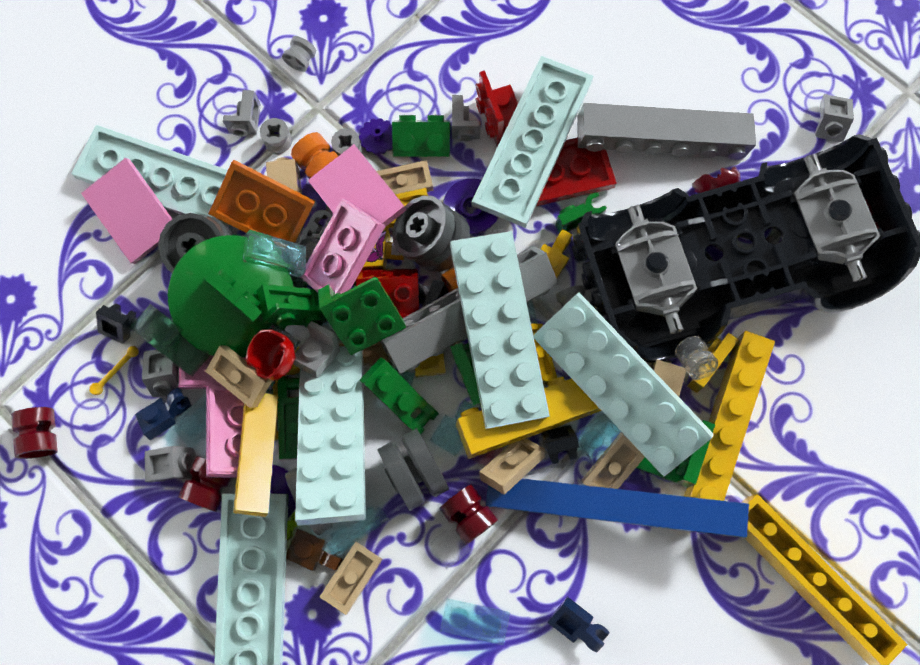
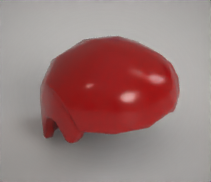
M272 329L261 330L253 336L248 346L246 362L257 371L255 373L257 376L265 380H279L292 368L296 358L294 345L282 333Z

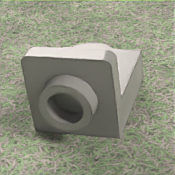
M254 90L242 91V99L237 103L238 116H223L222 122L229 133L241 137L248 134H257L261 103Z
M824 94L820 102V122L816 128L815 136L843 142L854 120L853 99Z
M452 95V139H459L465 142L479 139L481 121H469V106H464L463 95Z
M311 321L307 326L310 336L295 352L296 358L293 365L318 378L338 355L340 348L334 330L326 325L320 326Z
M174 346L144 352L142 381L152 397L168 396L172 390L179 388L177 352Z
M169 446L145 451V482L191 479L192 475L189 471L195 460L194 448Z

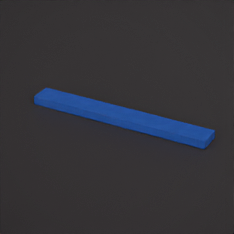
M523 478L505 495L489 485L487 488L485 506L491 508L747 538L749 504Z

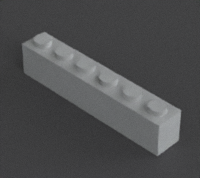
M583 103L577 116L578 148H587V150L593 152L605 149L615 150L618 153L639 151L647 155L672 153V155L678 157L690 154L700 155L702 158L724 156L732 160L745 158L756 146L754 113Z
M532 246L517 254L526 302L534 297L547 294L550 288L559 284L546 252ZM458 288L403 318L406 328L382 339L380 343L391 364L401 374L414 370L420 365V362L431 356L442 354L448 346L455 342L468 339Z

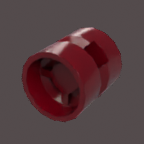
M32 407L11 413L12 431L18 434L13 439L15 458L33 459L58 453L56 434L51 432L56 427L53 408Z
M196 456L189 471L192 478L185 480L178 497L217 512L222 501L221 489L228 487L231 478L206 477V459Z
M472 484L459 491L439 508L449 523H456L455 531L465 545L498 521L488 506H481L482 498Z

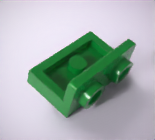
M399 115V120L392 121L393 157H450V120H444V115H427V120H416V115Z
M262 284L257 289L258 299L261 303L260 309L262 311L263 323L277 324L280 327L297 325L307 328L311 321L321 326L326 320L319 309V297L314 289Z

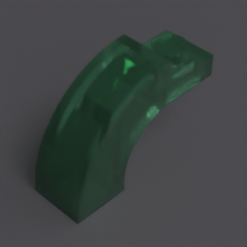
M151 304L145 308L130 326L132 330L190 376H193L210 356L208 354L209 351L199 350L190 344L181 335L183 329Z

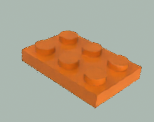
M233 160L208 214L290 254L315 200Z

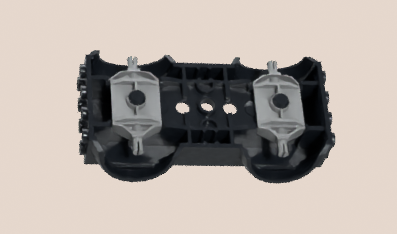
M858 134L829 149L798 160L767 166L768 162L761 164L759 176L691 196L683 190L675 188L658 198L624 210L601 215H592V211L586 212L581 223L577 224V235L573 236L575 246H572L576 263H582L583 273H581V279L585 290L591 291L592 300L590 304L645 362L652 363L657 359L661 361L674 360L702 349L714 341L723 332L728 321L734 318L801 299H806L821 311L840 312L862 306L882 297L904 281L917 266L920 259V231L916 229L912 219V209L903 199L900 192L899 179L896 175L892 174L888 164L887 152L880 146L878 139ZM865 199L869 200L874 212L873 215H871ZM875 222L878 223L879 229H877ZM770 228L778 229L782 234V241L778 244L767 242L764 237L765 231ZM747 237L751 240L753 247L749 250H743L738 247L736 239ZM710 245H716L721 248L723 256L718 261H711L705 256V249Z

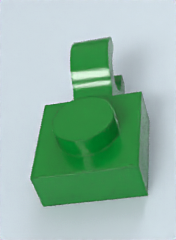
M599 193L590 194L585 204L583 203L576 207L569 205L562 209L557 216L555 225L558 232L560 233L562 229L567 232L576 229L577 224L581 223L586 212L592 211V215L605 214L607 209L605 205L600 208L592 206V203L599 199Z

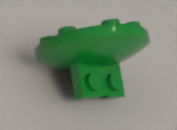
M237 235L213 237L191 248L174 268L168 287L169 311L178 331L197 349L214 356L219 346L227 345L243 358L247 355V349L253 336L258 332L272 329L283 333L286 327H280L277 324L263 323L262 311L260 309L261 303L258 299L257 289L262 284L293 287L291 276L280 257L261 242Z

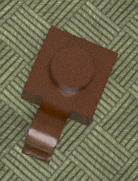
M298 528L286 552L287 560L311 571L316 570L318 563L336 571L344 560L324 551L328 541Z

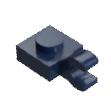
M176 388L168 394L166 402L159 398L136 413L135 416L143 434L149 440H152L177 424L174 417L188 411L192 404L187 396L184 397L181 389Z
M568 596L547 622L574 643L579 638L590 650L596 653L604 646L605 643L603 641L610 633L601 624H591L594 617Z

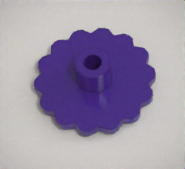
M379 118L377 120L371 119L370 122L364 123V127L360 129L359 135L361 147L366 148L367 152H372L375 155L391 151L393 149L390 121H384L382 118Z

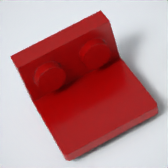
M484 70L479 72V83L475 84L478 95L475 101L479 114H484L487 122L484 125L489 139L493 138L496 147H498L518 102L511 84L492 90Z
M417 269L361 270L356 279V286L373 277H377L402 318L419 310Z

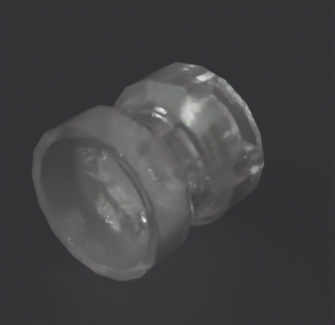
M699 336L686 338L675 350L677 358L685 365L687 373L694 380H701L710 376L718 367V360L712 352L707 351L706 343Z

